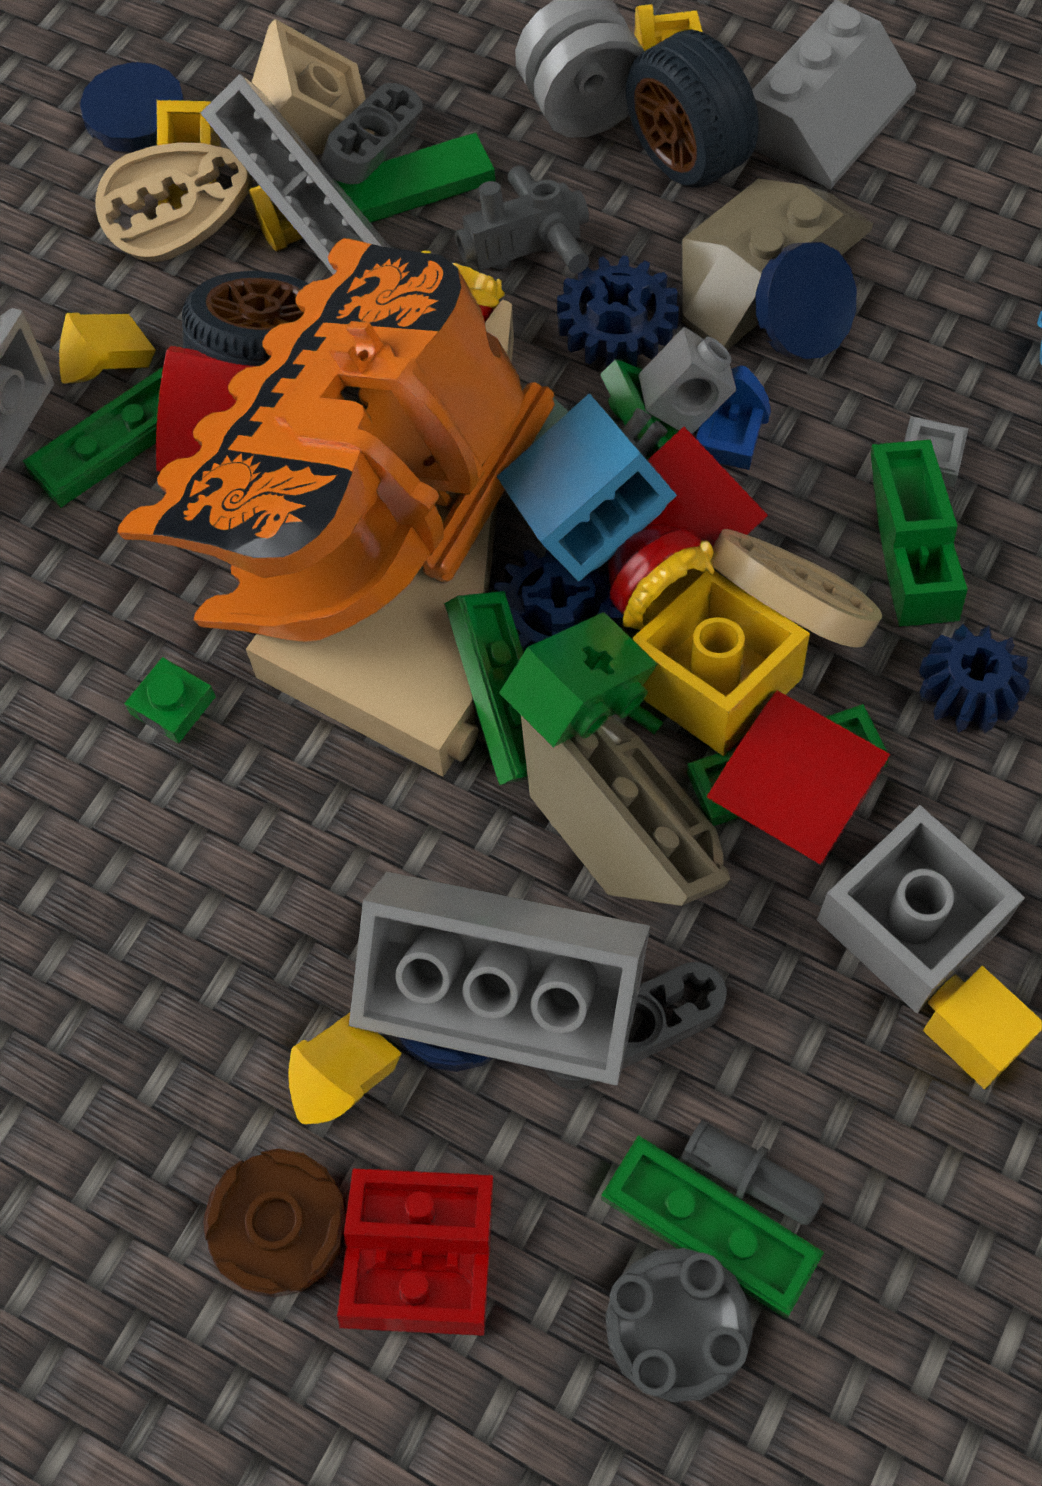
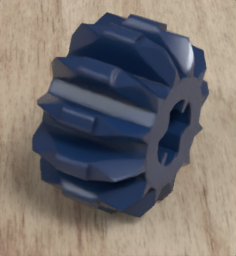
M964 624L955 629L952 638L940 635L933 642L930 654L923 658L919 668V678L924 680L920 688L921 700L936 702L933 710L935 721L948 715L957 718L955 724L958 733L965 730L970 721H974L984 734L993 729L997 720L1007 723L1017 713L1019 709L1018 703L1024 701L1029 692L1030 680L1024 677L1028 669V657L1011 655L1014 648L1013 637L1000 642L991 639L990 625L981 629L978 636H974Z

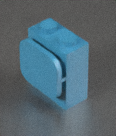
M590 393L497 476L539 541L578 582L610 559L620 545L633 534L642 531L677 496Z

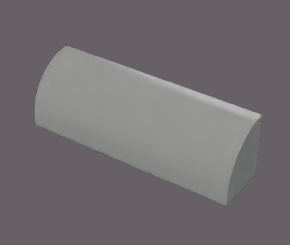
M239 74L200 112L332 274H335L337 270L332 268L328 261V255L335 244L343 238L391 248L336 180L327 173L321 162L266 95L244 76Z

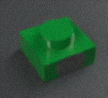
M162 657L124 704L130 715L179 744L216 696L211 685Z

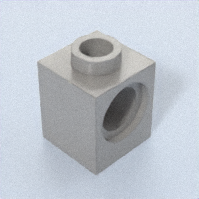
M683 327L638 374L646 412L677 430L685 426L693 434L736 391L730 366L731 356L726 348L712 337L703 339Z

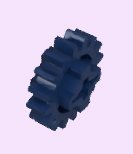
M622 255L616 266H610L609 261L605 257H600L598 269L592 271L587 267L584 271L578 273V280L566 278L563 282L564 294L557 296L559 336H568V350L572 353L584 348L585 363L591 364L600 356L606 358L607 367L615 359H625L627 364L637 367V356L640 354H644L647 358L653 360L658 354V344L666 346L672 340L673 329L678 327V292L676 288H667V274L661 272L650 276V262L643 261L637 268L629 267L628 256ZM587 303V313L582 315L581 311ZM653 309L654 316L648 321V311Z
M528 549L523 552L524 567L521 569L516 565L508 563L504 567L505 582L495 583L494 592L505 591L523 653L527 647L603 612L623 630V614L616 609L610 599L611 585L608 570L601 572V566L588 573L578 582L547 549L546 556L539 559Z

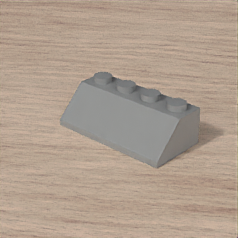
M386 871L363 900L349 1026L618 1085L640 990L650 926Z

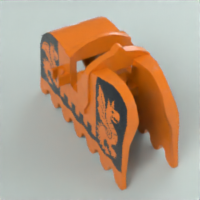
M348 238L338 241L328 255V261L332 268L337 270L336 273L327 279L313 281L298 292L295 298L297 306L304 312L303 316L294 322L280 324L272 328L265 335L262 344L267 354L271 356L270 359L261 366L246 368L238 372L231 379L228 389L232 397L237 400L235 405L226 411L211 413L197 423L193 435L202 446L200 451L190 458L176 459L168 463L161 470L157 481L161 489L166 492L164 498L154 505L140 506L131 511L119 524L117 532L125 540H146L211 555L231 564V574L240 582L238 587L230 594L215 595L207 599L194 614V621L198 626L244 631L292 641L307 642L324 639L357 624L392 601L412 582L428 556L433 554L444 538L442 519L436 505H450L453 499L446 491L471 494L484 474L485 470L482 464L506 436L517 418L523 400V393L518 373L498 338L486 331L480 306L458 267L441 255L382 247ZM345 386L360 388L358 396L363 405L344 399L341 392Z

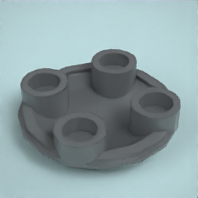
M686 1248L658 1250L631 1264L623 1276L618 1278L612 1286L610 1301L605 1315L608 1346L621 1372L643 1393L670 1402L702 1400L727 1386L746 1361L753 1333L749 1302L735 1276L712 1255L703 1252L698 1253Z

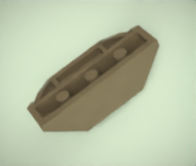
M757 179L683 238L682 323L703 339L706 337L716 339L728 350L759 324L756 317V289L762 270L770 259L777 258L784 251L781 249L793 243L823 242L843 255L872 231L873 223L831 193L803 184Z
M521 716L530 797L608 895L683 906L724 888L731 880L728 869L723 866V851L716 828L638 735L611 716L590 737L582 739L579 735H576L553 748Z

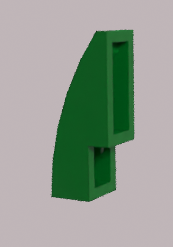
M929 439L872 444L871 463L878 524L891 596L899 627L958 622L961 618L968 588L954 546L958 526L932 441Z

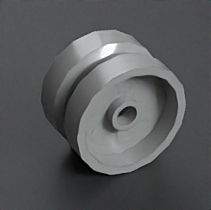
M553 0L537 11L522 30L515 48L516 68L553 131L566 137H590L609 130L629 115L626 100L628 72L633 61L644 52V49L634 33L630 31L613 0Z

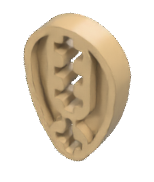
M171 143L151 146L122 156L105 171L96 193L97 218L108 239L127 254L144 261H166L196 247L217 232L234 215L248 194V189L252 187L253 179L233 152L227 148L205 143ZM224 163L231 170H238L239 172L231 177L233 186L229 189H225L219 182L209 183L220 175L218 166ZM172 184H176L181 190H188V193L181 197L182 207L177 210L169 203H162L156 207L157 217L152 220L144 213H138L131 217L132 227L128 230L119 223H114V219L121 216L119 207L123 204L132 210H139L145 206L144 196L147 194L152 195L156 200H164L170 196L168 187Z
M729 529L721 531L713 546L714 554L711 563L716 570L763 604L825 639L849 647H863L882 618V613L876 604L852 584L834 573L780 547Z

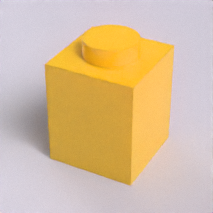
M982 965L966 982L957 974L953 975L932 996L928 1004L935 1010V1013L923 1029L943 1051L985 1090L1042 1031V1020Z

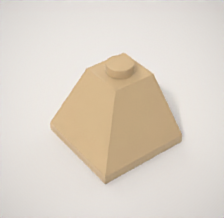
M276 19L273 20L266 33L252 84L266 95L313 154H322L329 134L366 100L357 63ZM364 129V130H366L367 132H369V133L375 135L374 131L369 130V129Z

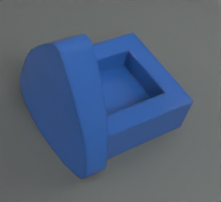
M740 365L731 369L736 391L699 427L696 439L719 464L750 470L761 425L769 422L771 406L768 395L757 377L746 366Z

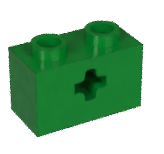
M603 612L527 647L499 693L554 748L576 735H579L582 739L590 737L609 717L615 714L622 719L632 713L647 696L648 690L643 685L658 664Z

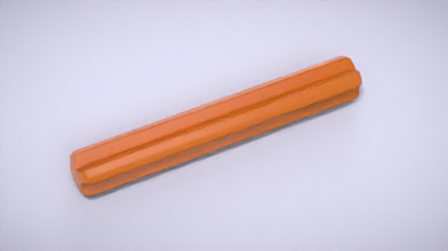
M530 382L522 390L523 400L518 416L506 436L482 464L485 470L483 476L470 495L460 493L443 521L444 538L423 564V572L428 577L435 578L442 583L453 579L505 491L497 476L532 445L555 406L553 400L554 392L548 386L542 387L536 382Z

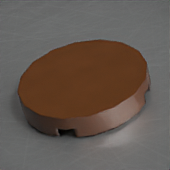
M278 1148L260 1152L261 1155L252 1156L245 1162L241 1160L226 1170L210 1193L203 1219L208 1250L220 1273L247 1293L273 1298L302 1292L327 1274L342 1252L347 1214L344 1196L324 1166L304 1153Z

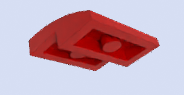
M172 345L166 350L157 414L156 471L161 472L168 463L176 459L190 458L200 451L202 446L193 435L197 423L211 413L223 412L232 408L237 400L229 393L228 385L231 379L238 372L257 366L229 363L209 357L197 350Z
M685 426L648 459L650 464L677 495L650 524H664L680 529H689L701 541H709L713 548L723 529L749 535L768 516Z
M777 690L738 745L708 793L707 798L823 866L854 812L860 808L891 754Z
M353 1168L344 1228L346 1252L337 1312L339 1328L484 1336L491 1243L493 1175Z

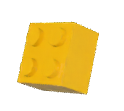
M706 570L632 638L658 664L643 685L648 690L644 700L724 756L748 732L777 690L786 695L802 679L810 633L763 604L715 570L712 576Z

